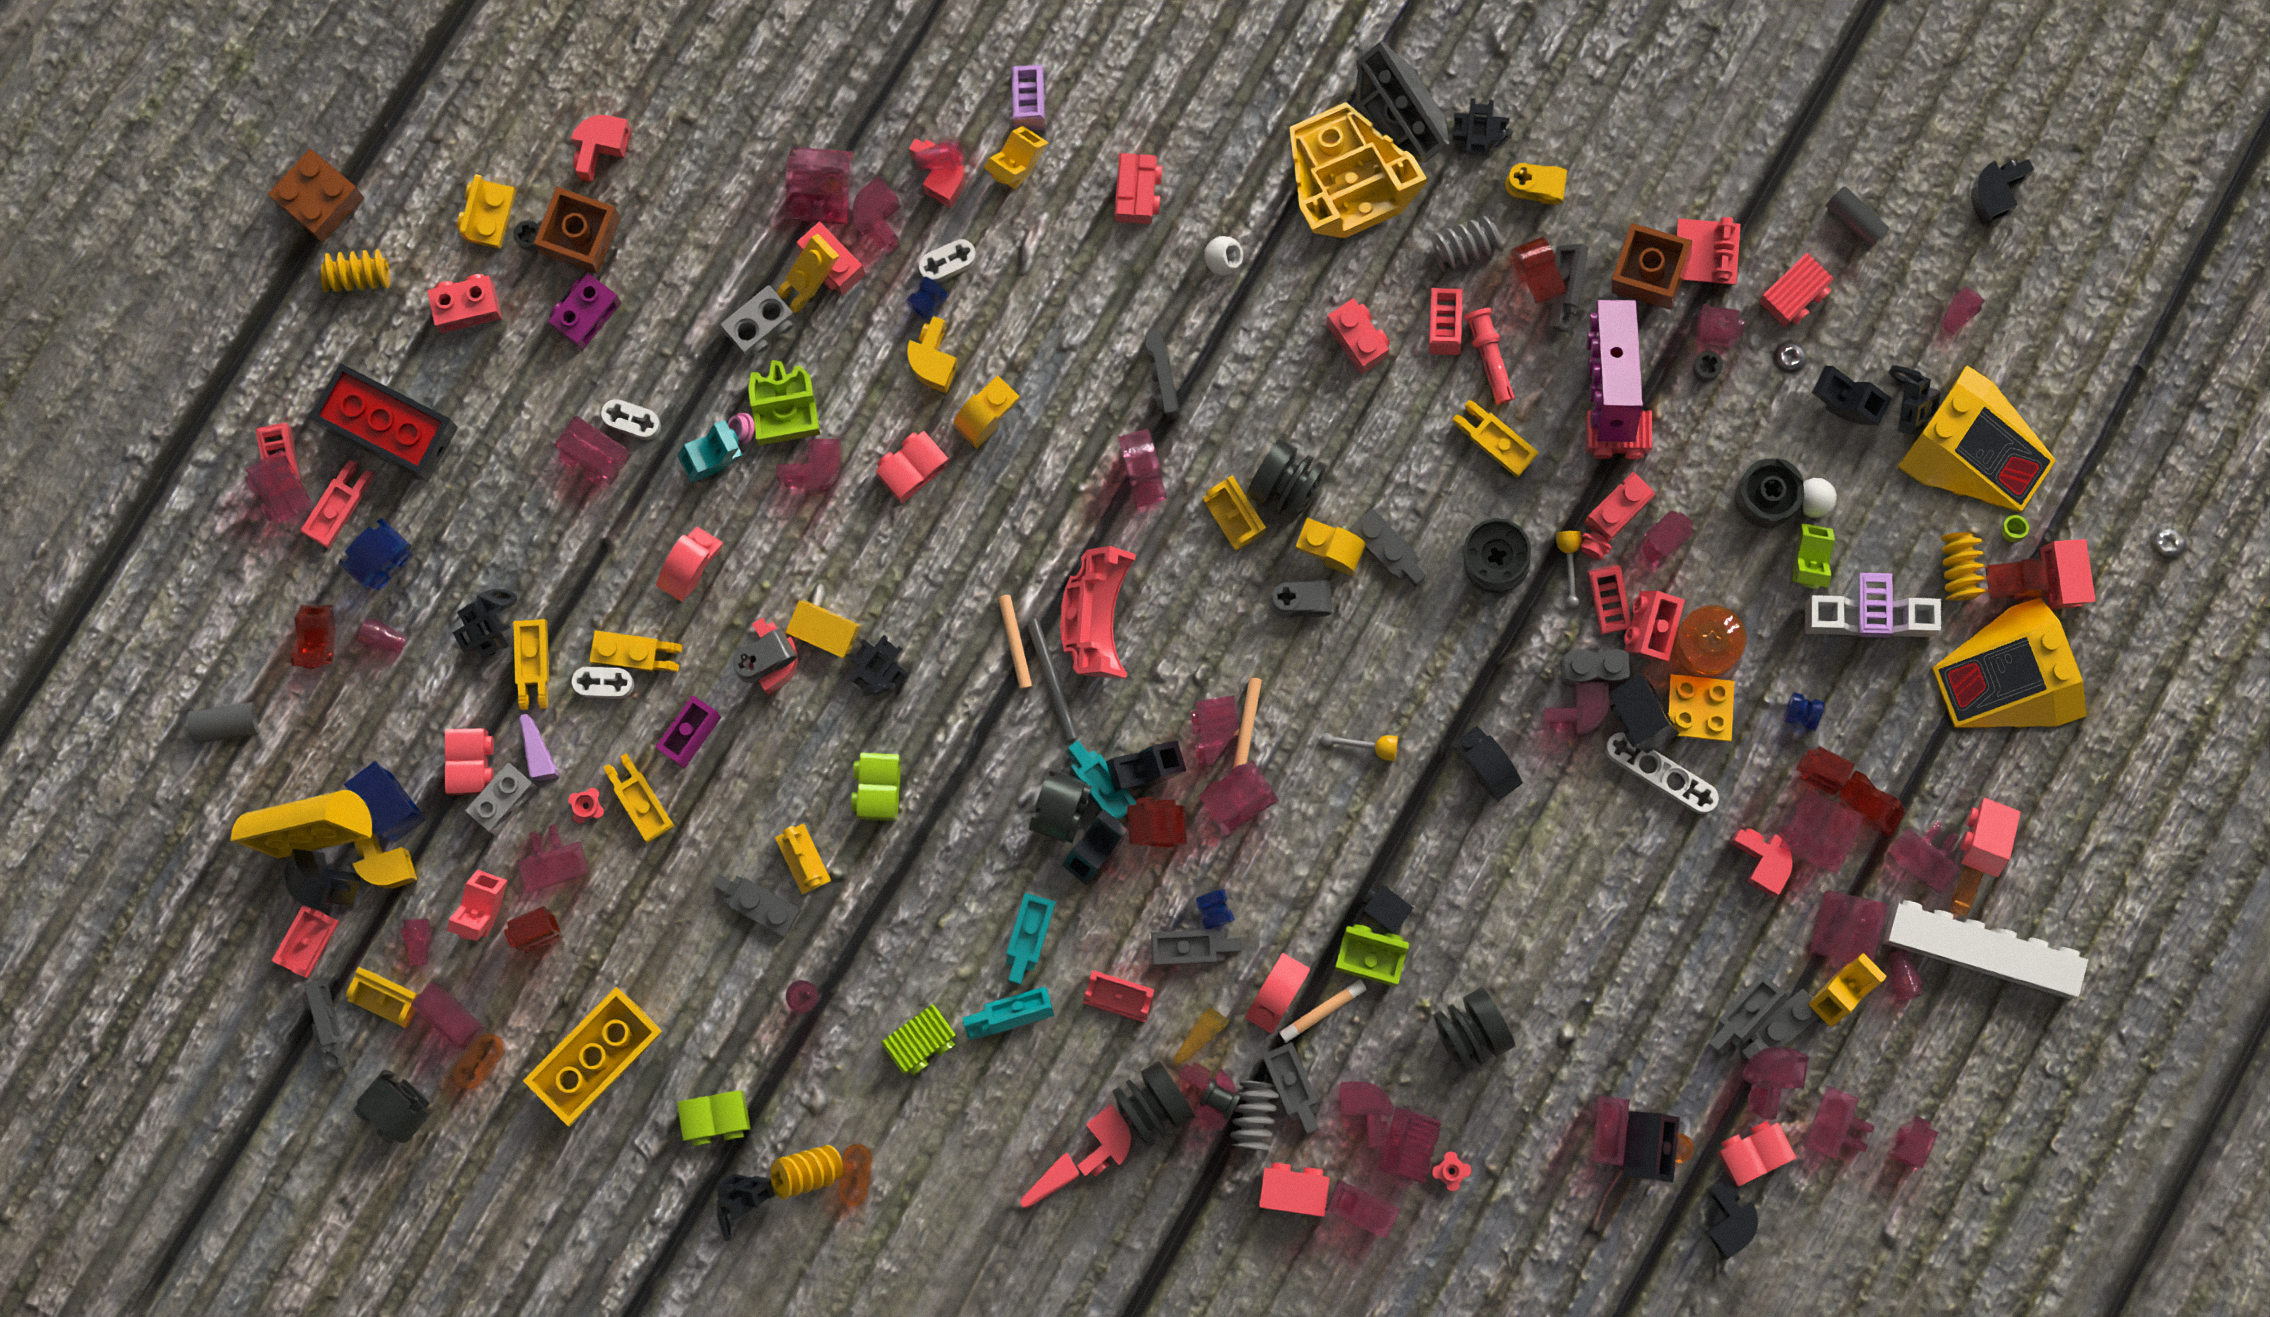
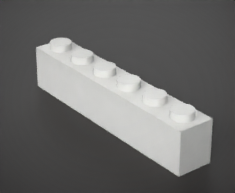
M1904 900L1903 904L1898 903L1892 906L1883 944L2067 999L2079 997L2088 959L2079 957L2080 952L2066 947H2060V951L2048 948V942L2036 938H2029L2028 941L2016 938L2017 933L2001 928H1998L1997 932L1984 929V923L1972 919H1966L1965 923L1953 919L1954 915L1952 913L1942 910H1935L1934 913L1923 911L1921 904Z

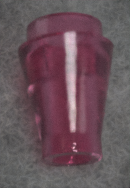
M948 139L922 151H917L916 161L919 170H957V166L964 165L960 141Z
M1964 286L1961 291L1957 290L1939 324L1949 333L1955 334L1960 327L1982 310L1981 306L1985 302L1984 299L1974 290Z
M365 618L357 642L364 644V648L392 651L401 654L408 636L397 632L376 618L373 620Z
M428 918L403 920V927L400 930L408 958V965L427 964L433 929Z
M1903 950L1890 954L1892 993L1896 994L1898 1001L1909 1000L1923 995L1922 987L1924 983L1912 963L1908 951Z
M806 980L793 982L786 991L787 1005L795 1012L804 1013L810 1011L818 1000L816 987ZM807 993L809 994V1000L801 1004L799 1002L800 995Z

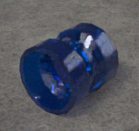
M924 276L919 283V289L916 293H911L905 302L921 317L930 320L936 313L935 308L938 304L944 303L949 294L937 282Z
M1793 691L1785 710L1783 722L1792 725L1802 723L1805 729L1814 732L1820 722L1825 701L1816 698L1809 701L1803 694Z
M1225 889L1217 890L1195 899L1197 908L1203 912L1202 923L1205 930L1217 928L1235 921L1232 910L1228 909L1226 904L1228 897Z

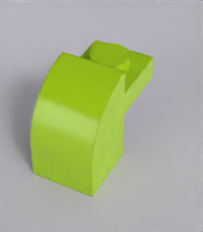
M1801 523L1792 567L1793 582H1799L1808 588H1819L1820 586L1829 588L1831 580L1829 563L1835 543L1832 528Z

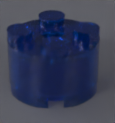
M383 518L376 521L380 525L378 528L373 530L369 526L350 544L344 552L349 556L346 561L343 559L338 561V564L366 591L372 588L377 591L382 590L391 580L388 574L396 566L399 568L404 567L413 557V554L409 551L411 544Z

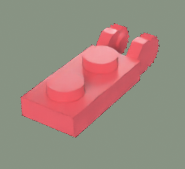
M353 460L346 463L336 479L333 478L300 531L327 549H330L361 501L362 494L366 492L374 478V473L366 470L360 476L353 489L348 487L346 484L351 480L358 466V463Z

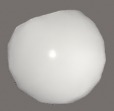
M1219 236L1211 240L1206 246L1204 260L1211 272L1221 276H1228L1236 272L1241 266L1243 250L1235 239Z
M1822 478L1806 480L1803 483L1804 500L1801 504L1803 514L1812 518L1827 516L1836 505L1837 494L1835 488L1829 481Z

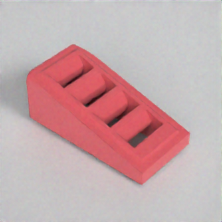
M1431 288L1429 354H1460L1463 289ZM1437 301L1456 302V305H1437ZM1437 314H1455V317H1440ZM1436 326L1455 327V330L1436 329Z
M279 423L256 428L257 442L269 493L274 494L302 488L291 427L287 423ZM281 436L283 440L268 442V439ZM285 448V453L275 455L270 453L272 450ZM288 461L289 465L273 468L272 464ZM291 473L292 478L275 481V476Z
M1614 564L1587 570L1600 634L1627 630L1631 626V617L1621 566ZM1609 576L1614 578V581L1598 584L1597 579ZM1616 589L1617 594L1600 596L1602 591ZM1619 601L1620 607L1603 610V604ZM1622 614V620L1605 622V617Z
M1067 1152L1022 1197L1020 1203L1023 1208L1031 1207L1080 1177L1079 1171Z

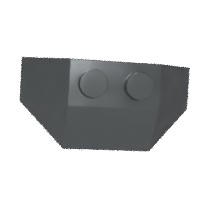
M1383 41L1377 43L1357 60L1356 105L1362 115L1373 123V128L1384 136L1388 135L1393 139V143L1404 152L1408 151L1418 162L1426 163L1449 145L1445 116L1412 66Z

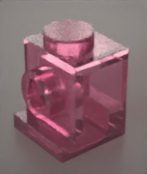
M1703 304L1698 312L1696 343L1733 347L1737 337H1743L1745 319L1739 318L1740 310L1709 307V305ZM1717 321H1727L1728 327H1720Z
M1913 1116L1911 1122H1908L1906 1126L1902 1125L1894 1141L1898 1146L1897 1148L1889 1149L1887 1155L1915 1169L1924 1168L1939 1132L1931 1129V1122L1921 1117Z

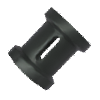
M1212 1079L1199 1104L1202 1106L1208 1105L1224 1114L1223 1118L1228 1120L1242 1094L1239 1092L1234 1094L1217 1085V1080Z

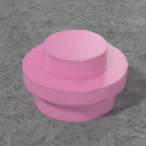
M738 413L729 419L727 425L729 429L731 428L735 431L739 444H748L755 434V425L752 417L748 413Z

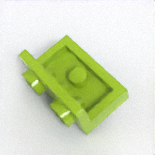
M1347 926L1335 970L1397 987L1410 943L1404 942V939L1396 934L1386 933L1383 936L1372 933V929L1367 926Z

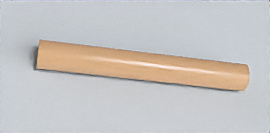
M1003 595L998 597L1019 688L1020 690L1032 687L1011 596Z
M1249 678L1232 769L1236 773L1245 774L1262 680L1258 678Z

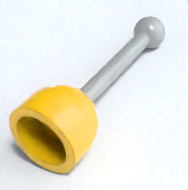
M1581 531L1556 532L1557 546L1562 552L1567 554L1569 597L1566 603L1570 608H1575L1579 604V599L1575 596L1573 553L1581 546Z
M1324 733L1320 738L1321 743L1325 746L1340 744L1374 749L1378 757L1383 760L1395 762L1398 736L1385 735L1380 737L1376 743L1332 737L1329 733Z

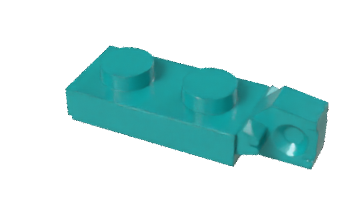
M1079 740L1067 748L1066 753L1074 763L1070 766L1074 773L1073 775L1076 779L1085 781L1087 785L1092 786L1089 796L1100 811L1104 809L1120 820L1137 808L1138 803L1128 790L1115 792L1106 761L1101 754L1098 755L1094 750L1088 753Z
M1028 893L1024 894L1006 952V964L1013 965L1008 979L1010 983L1021 986L1026 970L1034 972L1056 905L1055 901Z
M1044 986L984 1004L985 1009L976 1014L962 1017L966 1035L970 1040L1008 1031L1055 1015L1047 987Z

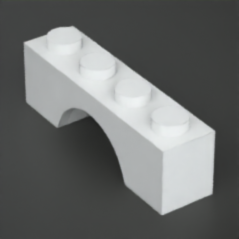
M1812 595L1805 602V634L1858 635L1859 601L1851 600L1844 596ZM1906 598L1893 601L1892 636L1934 637L1941 631V599ZM1867 607V612H1885V607ZM1867 619V624H1884L1885 619Z

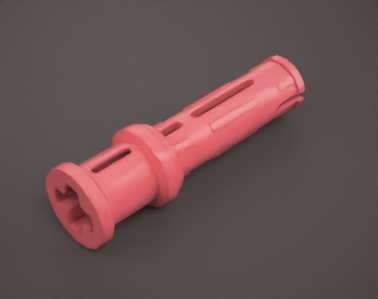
M1484 308L1465 315L1464 320L1469 322L1474 337L1472 345L1475 349H1479L1495 404L1499 405L1513 401L1515 396L1497 344L1499 343L1500 336L1499 333H1495L1490 318L1492 310L1491 308Z

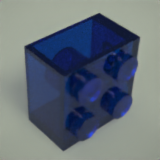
M376 760L344 783L349 791L356 793L365 802L371 815L372 832L376 836L379 835L383 840L388 838L396 843L426 820L392 772Z

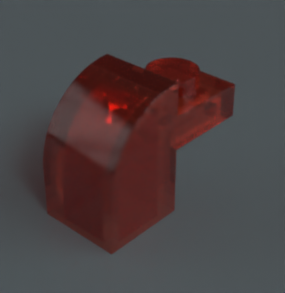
M1544 237L1511 249L1510 256L1521 283L1527 282L1536 304L1566 292V287L1555 264L1556 257Z
M2022 559L2020 562L1994 564L1985 567L1989 599L2015 596V600L2047 597L2052 593L2049 566L2046 559Z
M301 605L294 617L297 642L290 654L291 666L315 669L324 666V664H332L335 653L333 605Z
M1857 770L1854 771L1850 779L1844 782L1841 788L1839 807L1870 829L1891 838L1907 813V810L1898 798L1877 789L1867 775Z

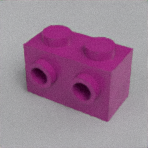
M589 273L583 279L578 278L573 283L569 291L571 294L563 303L559 302L555 305L550 313L551 318L548 321L556 332L581 351L586 348L622 304L617 294Z

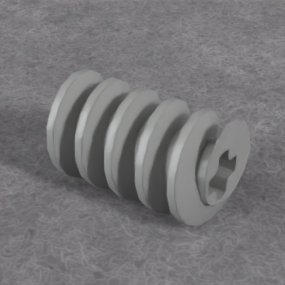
M1486 216L1480 217L1479 225L1474 220H1470L1467 224V229L1462 224L1457 225L1456 234L1448 228L1444 231V238L1439 233H1434L1432 236L1434 255L1443 272L1445 262H1448L1452 269L1456 268V258H1460L1464 265L1468 264V254L1470 253L1476 261L1479 260V250L1483 249L1487 256H1491L1492 245L1499 252L1503 251L1498 230L1495 224Z
M1239 1080V1085L1247 1089V1091L1240 1093L1242 1094L1240 1100L1245 1102V1104L1235 1106V1111L1243 1115V1117L1233 1119L1232 1123L1241 1128V1130L1231 1132L1230 1136L1239 1141V1143L1232 1145L1255 1150H1270V1145L1264 1143L1262 1138L1272 1137L1273 1133L1265 1129L1264 1125L1274 1124L1275 1120L1267 1116L1266 1113L1276 1111L1277 1107L1269 1103L1268 1100L1278 1098L1279 1094L1270 1089L1271 1086L1275 1085Z

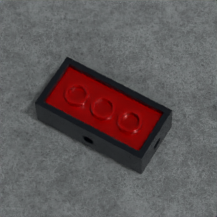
M342 363L337 367L309 417L318 427L426 482L431 478L458 429L450 418Z

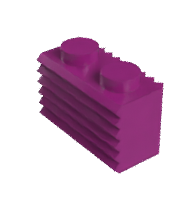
M690 696V701H686V706L682 707L683 711L678 712L679 717H674L675 722H671V727L667 728L668 732L663 733L664 738H659L660 743L656 744V748L664 756L683 769L687 767L722 718L716 710L695 696Z

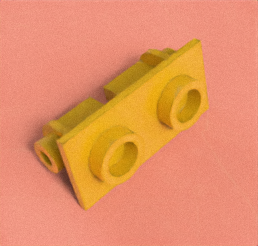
M804 823L797 827H788L782 831L783 834L775 837L802 895L831 881Z

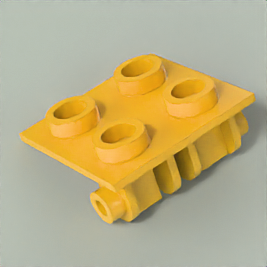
M1671 674L1668 714L1679 732L1677 736L1731 742L1735 681Z

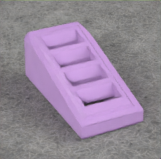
M1043 65L1012 67L1014 128L1017 129L1025 126L1030 131L1045 130ZM1037 78V82L1019 83L1020 79ZM1037 91V93L1020 94V92ZM1037 103L1034 106H1020V104Z
M1859 573L1858 637L1891 638L1893 635L1892 574ZM1866 582H1885V588H1867ZM1867 595H1885V600H1867ZM1867 607H1885V612H1867ZM1867 619H1885L1884 624H1867Z
M528 714L521 715L520 723L529 777L536 782L559 778V772L535 722Z

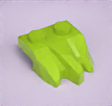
M771 360L770 373L767 378H762L758 372H751L748 390L758 446L821 435L811 377L808 372L798 365L794 367L792 373L786 374L783 363L776 360Z

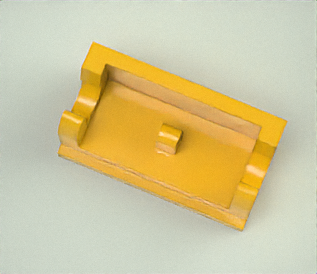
M1233 475L1206 492V496L1202 498L1235 552L1265 535V525Z
M799 600L785 633L841 658H845L846 654L849 655L862 625L806 600Z
M361 967L357 968L356 974L346 993L349 1002L404 1028L408 1027L423 997Z

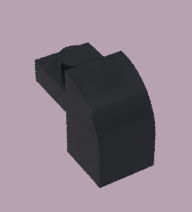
M2015 159L2000 168L1994 160L1977 177L1971 190V202L1982 226L2010 214L2018 205L2009 187L2026 180L2035 170L2029 159L2020 163Z
M1824 366L1812 390L1813 395L1827 404L1826 410L1842 419L1861 425L1879 426L1892 399L1871 382H1854L1834 366Z
M1478 726L1452 744L1455 752L1473 769L1480 785L1497 802L1523 784L1515 766L1504 750L1491 735L1487 736Z
M1178 740L1152 745L1139 753L1114 757L1106 761L1115 792L1132 788L1137 790L1152 786L1187 771Z
M1103 809L1095 818L1087 833L1072 848L1062 866L1087 886L1117 851L1129 829L1116 817H1113Z
M293 849L284 871L286 886L291 896L301 904L321 911L325 903L352 906L361 883L358 873L329 870L324 852Z
M1720 1181L1706 1190L1725 1217L1706 1230L1705 1233L1723 1259H1729L1753 1240L1758 1228V1214L1752 1201L1745 1202L1739 1206L1737 1201L1740 1200V1197L1729 1183L1724 1185Z

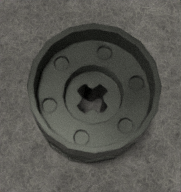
M1279 438L1256 472L1246 492V496L1263 506L1273 496L1278 497L1275 513L1279 515L1287 504L1291 505L1286 515V520L1293 523L1304 510H1307L1321 487L1327 465L1318 462L1310 473L1308 469L1313 457L1308 455L1299 465L1295 464L1294 461L1298 448Z
M1493 518L1482 521L1472 528L1465 539L1463 557L1466 575L1475 587L1485 593L1499 595L1513 591L1523 583L1529 573L1531 546L1528 536L1519 525L1508 519ZM1493 554H1496L1499 558L1503 557L1502 565L1498 566L1496 562H1491Z
M1482 987L1463 997L1466 1013L1463 1015L1453 1004L1447 1007L1452 1021H1449L1441 1010L1433 1014L1441 1042L1452 1060L1459 1064L1466 1074L1474 1070L1470 1055L1474 1057L1480 1066L1486 1063L1482 1048L1487 1047L1494 1056L1498 1057L1516 1046L1504 1018L1489 994Z
M1159 1060L1141 1071L1146 1085L1141 1090L1132 1080L1126 1081V1084L1133 1093L1129 1098L1125 1096L1120 1087L1112 1091L1116 1098L1118 1110L1134 1135L1145 1142L1149 1148L1156 1144L1149 1133L1154 1127L1163 1139L1167 1137L1166 1130L1162 1124L1166 1119L1179 1129L1196 1117Z

